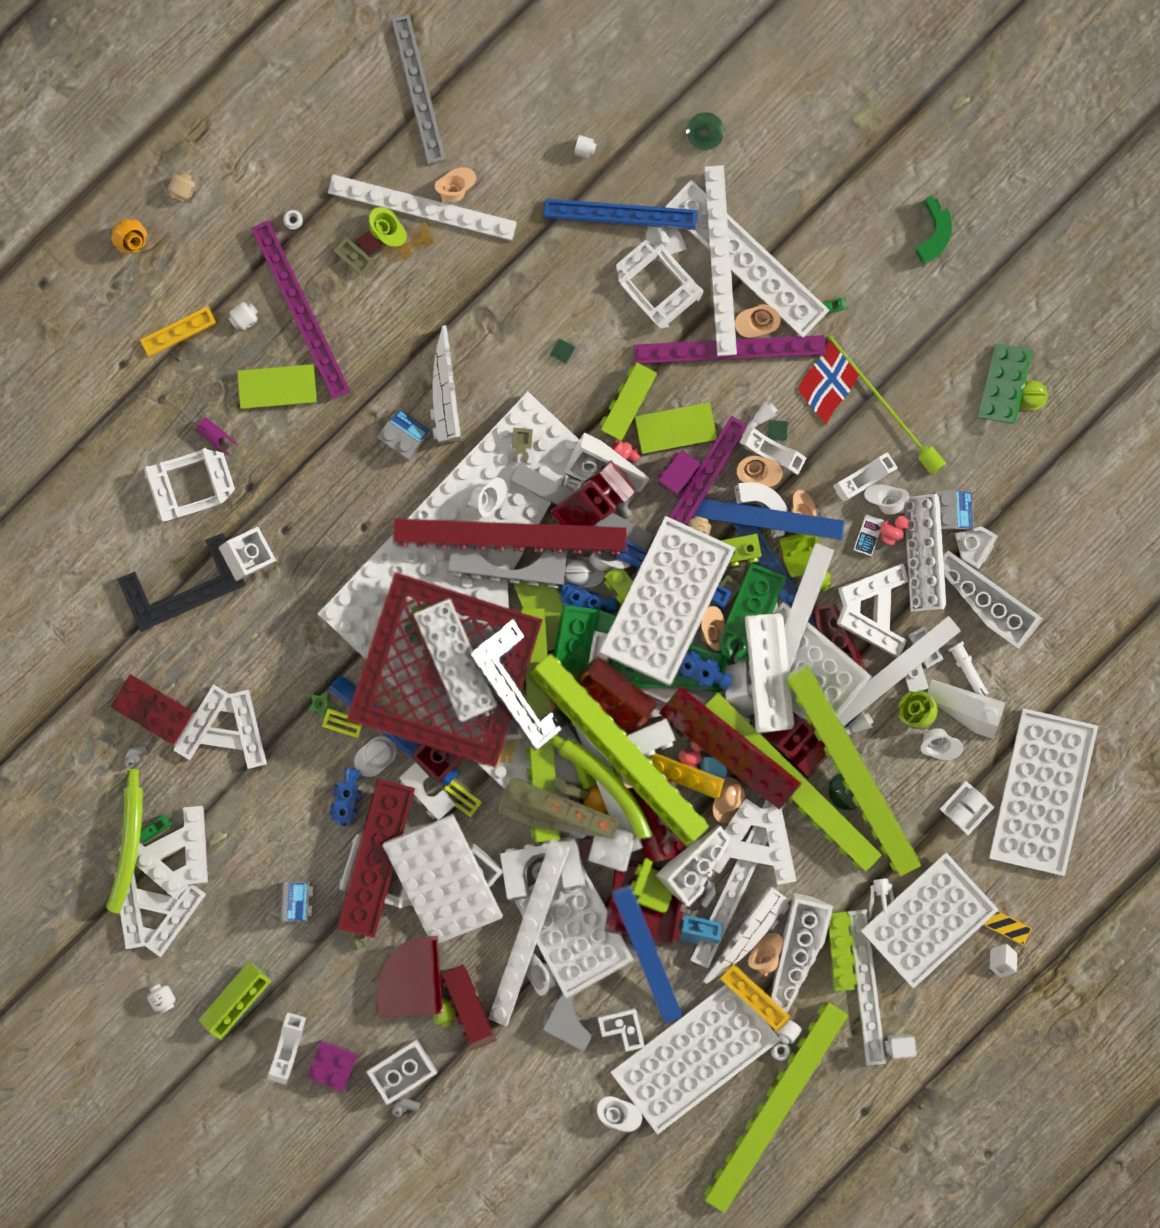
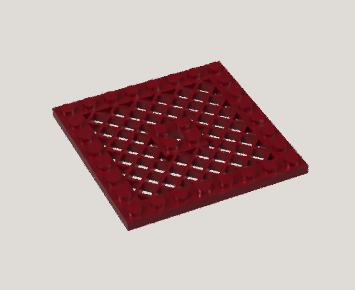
M394 572L347 721L496 768L512 718L495 695L493 698L494 700L497 699V706L494 707L493 713L491 709L487 710L490 715L481 720L478 715H475L477 722L469 726L464 720L462 722L465 728L457 732L455 731L451 722L459 719V717L456 716L449 720L445 710L451 708L453 704L451 703L443 708L439 700L440 697L448 694L426 642L420 633V628H417L413 620L415 616L410 614L407 606L416 602L420 611L425 609H423L420 601L431 604L429 607H432L450 599L456 614L468 616V618L460 621L461 625L472 620L476 628L467 633L462 625L473 651L487 640L481 632L482 629L490 626L495 634L497 631L494 625L503 627L508 622L514 621L524 637L514 644L511 657L507 651L504 652L507 660L501 662L500 665L508 663L506 673L519 693L543 619ZM407 597L413 599V600H411V601L405 603ZM404 608L408 618L399 622ZM475 619L487 622V624L479 627ZM410 620L414 630L405 634L401 624ZM398 627L402 636L393 640ZM478 632L482 642L473 646L469 636ZM417 633L421 642L411 646L407 637ZM404 639L408 648L399 652L395 643ZM392 645L396 655L387 659ZM423 645L427 654L417 658L413 649ZM411 651L415 660L405 665L401 655ZM398 657L402 667L393 671L389 661ZM429 657L424 670L419 661ZM417 663L421 673L412 677L408 667ZM386 664L390 673L381 677ZM405 670L409 679L399 683L395 674ZM392 676L397 685L387 690L383 680ZM422 676L420 683L426 684V686L418 689L414 679ZM380 682L384 692L375 696ZM411 682L415 691L405 695L401 686ZM433 687L445 690V692L436 695ZM399 688L403 697L393 702L389 692ZM430 688L434 697L424 701L420 692ZM386 694L391 704L381 708L377 698ZM417 694L421 704L412 708L408 698ZM405 700L409 710L400 714L395 705ZM436 700L440 710L431 714L426 704ZM373 701L378 709L372 708ZM423 706L428 716L418 720L414 710ZM393 707L396 715L385 712L384 710ZM411 712L415 721L403 718V716ZM442 712L447 722L437 726L433 716ZM430 718L434 727L422 724L421 722ZM491 718L488 729L486 731L482 722ZM479 724L484 734L474 738L470 728ZM449 725L452 733L441 730L440 728ZM467 730L471 739L458 734ZM485 737L483 743L477 741V740H479V739Z

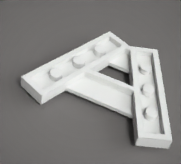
M904 564L895 565L838 588L843 609L837 625L896 658L901 655L907 640L890 631L891 589L909 582ZM874 596L873 621L860 614V601Z
M213 684L175 746L174 751L191 760L200 744L232 748L244 751L248 769L267 765L250 691L245 690L229 694ZM220 711L231 712L235 714L238 731L212 728L211 726Z
M745 798L724 830L731 840L720 860H717L713 870L720 874L729 858H735L773 866L777 885L796 881L782 808L779 810L773 806L761 809ZM751 825L763 827L766 829L769 847L742 842L741 840Z
M203 806L183 808V828L146 847L139 842L135 865L174 899H177L188 885L208 883ZM185 848L186 865L173 872L161 861Z
M133 873L126 899L120 911L126 949L146 946L159 957H162L204 899L206 893L195 885H188L181 897L174 899L172 896L137 889L135 873ZM140 908L168 915L157 930L143 927Z

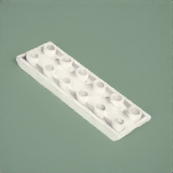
M937 494L912 496L905 502L904 511L909 527L906 529L910 609L911 612L944 609L946 606L939 497Z
M448 599L415 613L414 616L460 721L462 722L496 707L497 705L486 680L469 657L473 650L451 600Z
M781 613L745 616L756 732L792 729L794 719L791 691L786 684L789 670L783 616Z

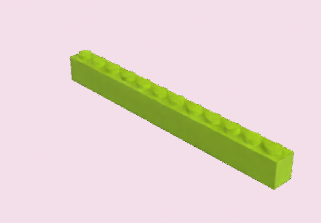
M544 608L521 609V613L543 619L523 681L525 691H522V697L537 719L541 720L551 711L550 697L529 674L548 657ZM546 742L537 750H533L528 743L529 749H525L526 761L530 763V768H527V780H531V784L557 794L556 787L552 785L555 778L553 745ZM530 827L531 838H534L535 842L550 841L552 839L560 840L559 831Z
M550 654L529 674L686 846L693 843L709 827L705 819L693 810L692 805L681 797L679 791L670 785L666 777L653 766L652 761L646 758L640 752L639 747L627 738L626 733L615 725L613 719L604 713L600 705L587 694L584 687L574 680L573 675L561 666L557 658Z
M808 663L787 674L788 681H786L788 688L791 692L795 691L798 696L795 699L799 707H804L807 714H805L808 723L810 725L814 724L816 737L819 741L823 740L826 745L824 750L827 756L834 759L835 763L833 766L838 774L842 773L845 779L843 780L844 786L854 794L852 799L855 805L862 808L863 813L861 815L866 824L870 822L873 828L871 833L875 840L879 839L882 843L880 848L883 854L890 857L891 862L889 864L894 873L898 871L901 877L920 867L921 863Z
M715 692L705 702L704 705L802 783L788 801L790 803L795 801L799 805L797 810L804 817L808 814L813 819L810 823L818 830L822 828L826 832L824 836L831 843L835 841L840 846L838 850L845 857L849 855L853 859L851 863L858 870L862 868L864 871H867L882 856L718 692Z
M827 1002L826 1005L823 1003L817 1011L819 1016L816 1021L812 1020L808 1025L807 1030L809 1032L806 1037L802 1036L796 1046L799 1048L796 1053H791L788 1057L786 1069L780 1070L776 1077L777 1083L775 1086L771 1085L766 1092L767 1099L764 1103L760 1102L755 1112H757L754 1120L750 1118L746 1124L745 1129L747 1131L744 1136L740 1135L734 1144L737 1147L733 1153L730 1151L724 1160L726 1162L723 1169L719 1168L714 1176L715 1182L713 1185L709 1184L704 1191V1195H706L705 1201L723 1213L727 1211L849 1016L830 1002Z

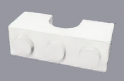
M415 762L399 778L402 781L400 784L415 788L414 800L419 805L424 804L428 809L426 812L432 819L437 818L440 820L456 803L449 798L450 795L445 790H442L436 796L428 795L424 790V783L431 775Z

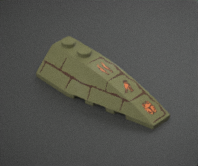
M510 776L498 809V813L532 827L606 838L614 837L620 822L616 818L513 776Z

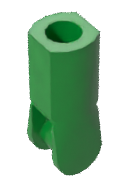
M845 297L821 302L829 309L827 314L848 309V306H845ZM834 302H837L838 305L836 309H833L832 306Z
M167 814L141 829L140 839L143 843L172 825V822L170 823L166 818ZM159 821L163 826L161 829H158L156 823Z

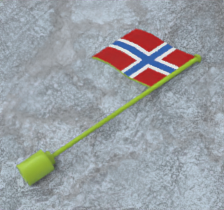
M829 335L827 338L829 342L825 348L826 354L821 355L804 376L798 392L827 426L831 415L849 394L858 376H860L919 447L920 451L918 454L920 456L917 457L931 475H934L947 463L933 446L928 447L926 445L923 447L833 339L834 336Z

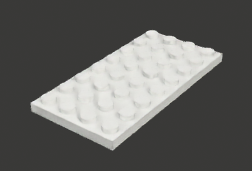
M665 516L602 646L600 654L671 686L731 560L735 547Z
M1022 708L989 859L1065 876L1098 730L1097 725Z
M724 984L647 1043L645 1047L613 1069L611 1074L641 1111L651 1127L659 1134L780 1040L770 1025L731 988Z

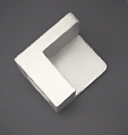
M1008 944L992 948L990 950V969L1000 978L1016 973L1017 953Z

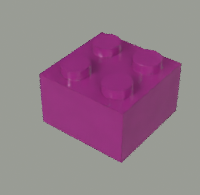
M681 450L680 453L676 451L670 459L669 463L671 465L669 468L664 467L657 477L659 478L658 484L675 497L679 495L701 464L684 450Z
M322 1040L307 1078L343 1092L359 1053Z

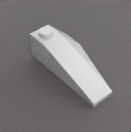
M586 433L582 435L576 444L564 470L565 473L585 481L612 460L633 484L636 492H641L649 481V477L601 440Z
M931 679L927 693L932 696L939 708L974 733L994 739L1004 710V702Z
M718 825L669 861L656 876L668 891L689 907L702 894L707 878L711 877L717 860H720L731 839L721 826Z

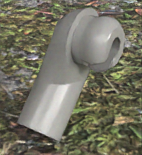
M634 494L624 503L617 505L624 519L633 516L628 505L630 500L634 498Z
M146 744L128 749L123 759L125 767L132 768L138 756L148 754Z
M710 879L706 880L703 886L705 887L703 890L704 895L698 902L705 908H707L716 895L714 883Z
M403 1098L393 1105L392 1114L395 1117H400L408 1109L418 1112L420 1103Z

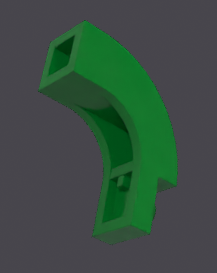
M932 195L925 198L923 203L933 220L934 233L929 240L921 243L914 249L923 266L934 261L943 252L952 233V220L948 208L941 212L939 201L934 199Z

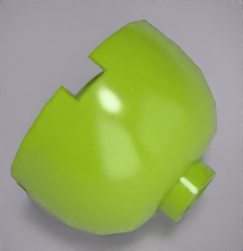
M923 690L908 692L902 698L898 707L900 709V714H898L900 720L913 729L929 727L935 721L938 712L935 700Z

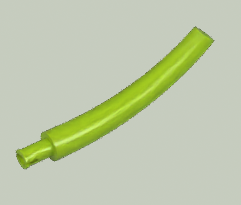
M555 734L547 741L560 750V755L589 773L609 792L626 815L637 839L652 836L638 803L624 783L604 762L571 738L565 740Z
M137 769L127 770V788H124V822L121 852L116 877L106 908L113 913H120L131 884L139 849L143 789L139 787V770Z

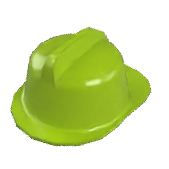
M378 207L371 211L369 215L370 232L375 238L391 247H398L405 243L407 238L406 231L391 210Z
M1026 380L1019 411H1034L1045 406L1048 400V392L1044 384L1035 380Z

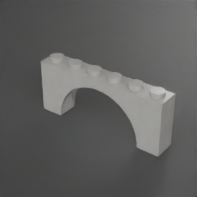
M450 546L447 572L451 573V576L463 577V574L471 575V579L481 580L482 577H490L489 580L495 582L507 579L509 580L508 583L520 584V581L528 582L529 586H539L540 583L547 584V588L558 589V586L564 583L567 550H564L563 553H552V550L544 549V552L532 565L518 570H505L488 563L478 550H475V547L467 546L466 550L455 549V546Z
M624 940L630 953L634 957L636 953L634 946ZM562 992L559 998H554L550 1006L553 1008L551 1014H546L541 1023L544 1025L543 1030L584 1052L593 1033L586 1029L578 1020L573 1008L572 996L567 999Z

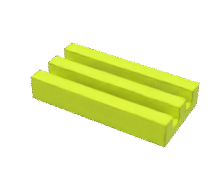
M331 708L327 709L322 727L356 738L360 737L362 725L331 717L330 714L347 719L348 714ZM329 720L335 723H339L357 729V732L350 731L335 725H331L327 722Z
M454 781L444 788L446 792L448 791L472 809L469 812L455 802V807L470 818L482 803ZM452 785L475 801L476 805H472L450 787Z

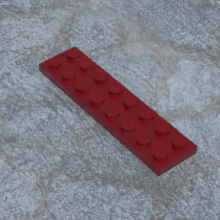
M681 686L659 712L661 716L779 810L801 786L802 783Z
M377 778L337 929L375 938L394 869L383 847V843L403 835L415 788Z

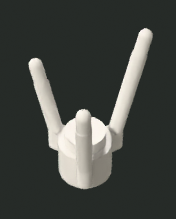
M888 879L873 880L874 885L870 886L871 895L868 920L872 918L875 892L877 896L881 895L884 913H887L885 895L889 893L891 902L895 899L892 884H889Z

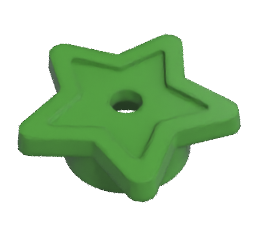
M327 692L321 696L311 695L313 704L310 706L309 711H317L321 717H324L326 709L334 706L328 701Z

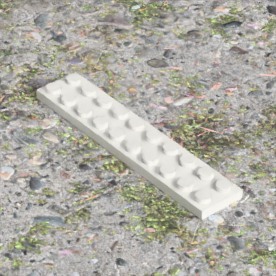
M691 180L665 207L697 210L695 230L688 231L710 251L706 193ZM727 214L731 271L766 305L773 307L779 313L780 318L803 338L829 312V309Z

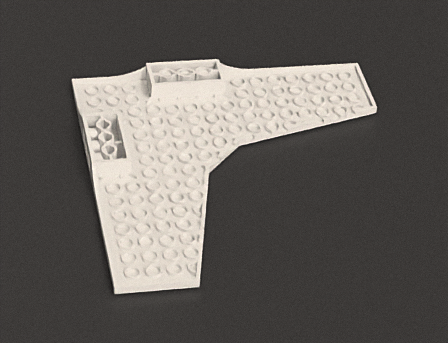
M527 392L408 519L539 524L551 502L514 483L510 479L518 463H521L561 485L567 475L564 470L579 439L537 399ZM513 428L533 429L532 448L526 449L529 455L527 462H524L523 454L518 455L517 461L513 459L517 448H512ZM499 477L506 483L505 499L489 517L484 518L479 512L468 506L472 492L475 488L485 486L492 479ZM392 535L327 603L318 615L366 660L394 572L509 608L508 580L501 579V582L490 581V577H482L481 580L471 579V575L463 574V577L451 576V573L447 572L450 546L447 549H437L436 545H428V548H417L416 544H409V547H397V544H393ZM494 547L478 550L488 563L505 570H514L523 552L513 551V548H506V551H494ZM407 597L405 603H407V602H409V601H411V600H413V599ZM416 602L408 605L407 608L411 613L410 609L418 605ZM404 608L399 622L408 618ZM457 613L460 621L468 618V616ZM475 619L479 627L487 624V622ZM410 620L401 624L405 634L414 630ZM472 620L462 624L467 633L476 629ZM494 625L496 631H498V630H500V629L502 628V627H499V626ZM490 626L481 630L485 639L494 635ZM398 627L393 640L402 636ZM478 632L469 636L473 646L482 642ZM415 633L407 637L411 646L419 643ZM404 639L395 643L399 652L408 648ZM392 645L387 659L396 655ZM423 645L413 649L417 658L423 656ZM514 645L507 650V652H508V654H509L510 657H511V654H512ZM411 651L401 655L405 665L415 660ZM503 653L501 656L497 658V660L499 663L507 660V658ZM398 657L389 661L393 671L402 667ZM423 659L419 662L425 670L427 661ZM417 663L408 667L412 677L421 673ZM508 663L502 665V668L505 672L507 670ZM386 664L382 676L390 673ZM405 670L395 674L399 683L409 679ZM392 676L386 678L393 687L397 685ZM422 676L414 679L418 689L426 686V684L420 683ZM411 682L401 686L405 695L415 691ZM524 683L522 684V688L520 691L521 695L522 691H525ZM433 687L436 695L445 692V690ZM490 687L489 689L491 691V694L493 697H495V694ZM430 688L420 692L424 701L434 697ZM417 694L408 698V701L414 706L421 704ZM448 694L439 698L443 708L452 703ZM550 699L551 710H553L556 706ZM436 700L426 704L431 714L440 710ZM423 706L418 708L425 717L428 716ZM454 706L445 710L449 720L458 716ZM442 712L433 716L437 726L447 722ZM473 716L465 721L469 726L477 722V719ZM460 719L451 722L456 732L465 728ZM479 724L470 728L474 738L482 735ZM449 725L440 728L441 730L452 733ZM566 725L564 727V730L567 732L569 737L578 744H580L574 736V734L572 733V731L570 730L569 726ZM467 730L458 734L471 739ZM523 734L522 739L504 741L496 768L476 762L504 789L510 776L531 784V780H527V768H530V763L526 761L525 749H529L528 741H525ZM482 738L479 739V740H477L478 742H481V743L484 742V741H482ZM554 747L555 777L581 785L582 783L579 780V775L573 762L557 753V748ZM556 788V793H557V795H560V796L565 797V798H567V799L570 797V795H567V796L561 795L560 793L557 792V789H558V788Z

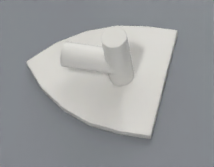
M648 227L646 240L659 245L663 244L671 255L687 250L678 229Z

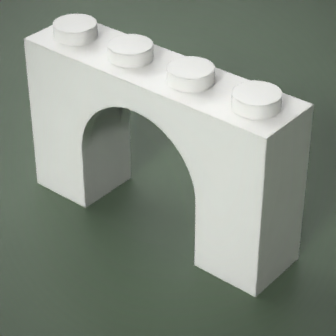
M573 837L562 838L561 843L570 846L561 872L563 887L567 891L586 887L579 842L573 839ZM550 841L543 842V845L536 847L535 844L526 845L521 850H517V848L506 849V853L500 854L508 900L517 901L530 898L527 882L528 868L534 860L546 855Z

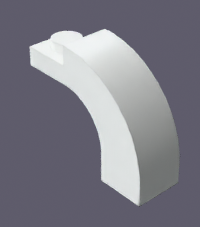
M750 426L747 427L740 441L745 446V449L763 458L772 459L780 464L782 469L797 475L806 460V457L798 451L769 439Z
M887 452L854 474L836 483L833 487L837 495L844 502L898 468Z
M746 482L739 483L734 487L737 504H754L761 508L788 512L782 498L766 485ZM771 529L772 539H779L785 535L784 531Z
M287 1012L267 1080L287 1084L298 1052L306 1017Z

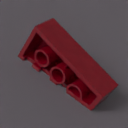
M837 604L814 607L818 631L867 672L850 632L837 625L841 614Z
M462 964L442 973L444 977L441 980L445 990L449 989L451 996L448 999L452 1008L456 1007L458 1012L455 1015L460 1026H464L466 1031L463 1033L466 1043H470L475 1049H479L497 1041L495 1034L490 1030L491 1025L485 1013H483V1006L479 997L476 996L475 987L465 965Z

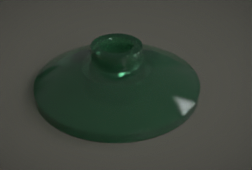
M702 112L696 114L688 122L686 129L687 138L697 149H714L723 140L724 125L720 118L712 113ZM707 130L709 134L704 136L701 132Z
M842 773L836 775L829 785L831 801L835 806L843 810L858 808L852 799L854 794L847 795L845 793L846 787L843 784L845 779Z

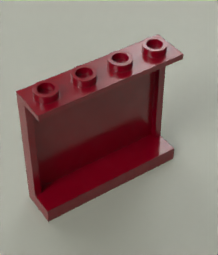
M629 860L626 871L614 869L604 932L630 937L612 891L630 886L633 881L636 882L638 876L635 875L636 869L639 864L642 865L643 863ZM651 865V869L660 871L663 868ZM673 894L665 913H660L639 904L654 943L672 946L675 941L679 940L681 930L678 929V925L683 919L681 906L684 904Z

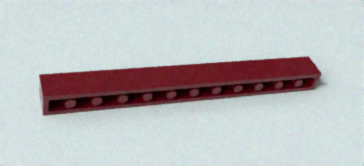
M394 518L393 544H397V547H409V544H416L417 548H428V545H436L437 549H447L448 546H455V549L466 550L467 546L475 547V550H486V547H494V551H506V548H513L515 552H525V549H533V552L543 553L544 549L552 550V553H563L564 550H571V554H583V551H590L592 555H602V552H610L609 555L619 556L621 552L626 551L627 527Z

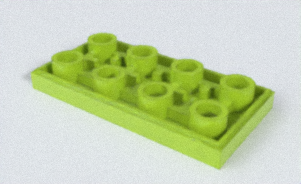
M314 364L237 371L240 409L317 403Z
M710 402L635 416L642 454L717 440Z
M520 581V584H513L523 609L544 608L547 652L554 650L563 605L557 589L547 588V584L540 583L539 586H529L528 582Z

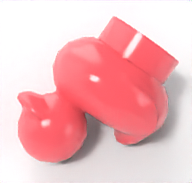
M616 440L610 446L611 449L631 463H636L640 459L638 448L632 450V446L628 442Z
M898 516L895 519V525L890 524L888 520L884 521L880 526L882 534L880 539L890 545H894L897 540L902 539L904 535L902 529L909 528L907 518Z
M692 740L690 747L693 751L681 749L678 758L681 763L697 769L698 764L703 759L700 751L704 749Z

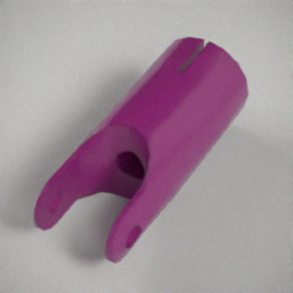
M206 417L202 419L195 431L223 453L230 456V453L221 446L222 438L229 439L235 445H238V443Z

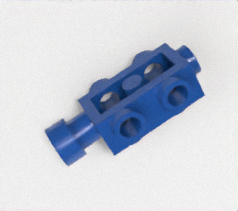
M564 583L559 589L560 599L565 605L598 610L603 608L604 611L613 613L617 605L616 598L609 596L606 598L599 593L576 587L572 584Z
M691 650L688 653L686 652L678 669V672H680L679 676L688 680L691 677L697 680L696 683L706 688L708 685L712 686L713 683H716L721 688L728 689L733 676L727 673H720V667L717 666L718 662L709 658L706 661L700 659V654ZM686 662L691 663V669L685 668ZM704 670H707L709 672L708 677L703 676L702 673Z
M345 767L344 782L340 781L339 785H335L333 796H336L335 804H331L329 815H332V820L336 821V825L347 826V823L351 824L352 820H356L358 809H355L356 801L360 802L362 790H358L359 785H355L356 779L359 778L360 774L358 769ZM345 790L350 791L349 797L343 795ZM340 809L346 810L345 816L340 815Z

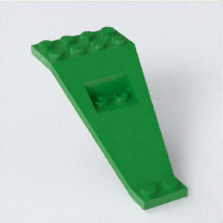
M562 605L553 657L560 661L561 666L573 675L574 680L579 685L678 689L681 686L687 690L722 692L719 684L713 683L712 686L708 685L706 688L696 683L697 680L691 677L688 680L679 676L680 672L678 671L671 686L628 666L625 668L624 664L611 658L606 674L617 677L619 681L604 675L603 672L587 669L594 631L609 633L617 616L594 608ZM690 644L687 653L691 650L700 654V659L706 661L709 658L718 662L719 672L725 674L728 659L722 653L707 651ZM686 662L685 668L691 669V663ZM704 670L702 673L703 676L708 677L709 672L707 670Z

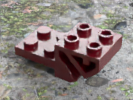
M610 460L582 482L576 491L551 509L550 512L561 525L595 526L601 520L611 515L616 510L617 505L624 503L635 492L636 488L616 464Z
M129 674L110 706L173 746H176L195 712L132 674Z
M794 712V726L792 729L758 732L793 767L808 779L828 758L824 750L826 745L823 740H818L814 733L816 731L814 727ZM754 718L750 725L756 730V722Z

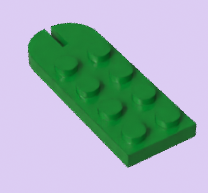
M751 563L720 637L719 647L721 653L727 659L731 660L736 645H739L740 647L735 654L734 662L743 663L749 661L745 616L772 614L787 576Z

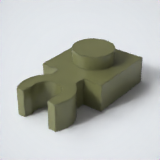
M513 428L512 448H517L513 456L514 461H517L519 454L524 455V462L528 461L529 455L526 449L532 448L533 429Z

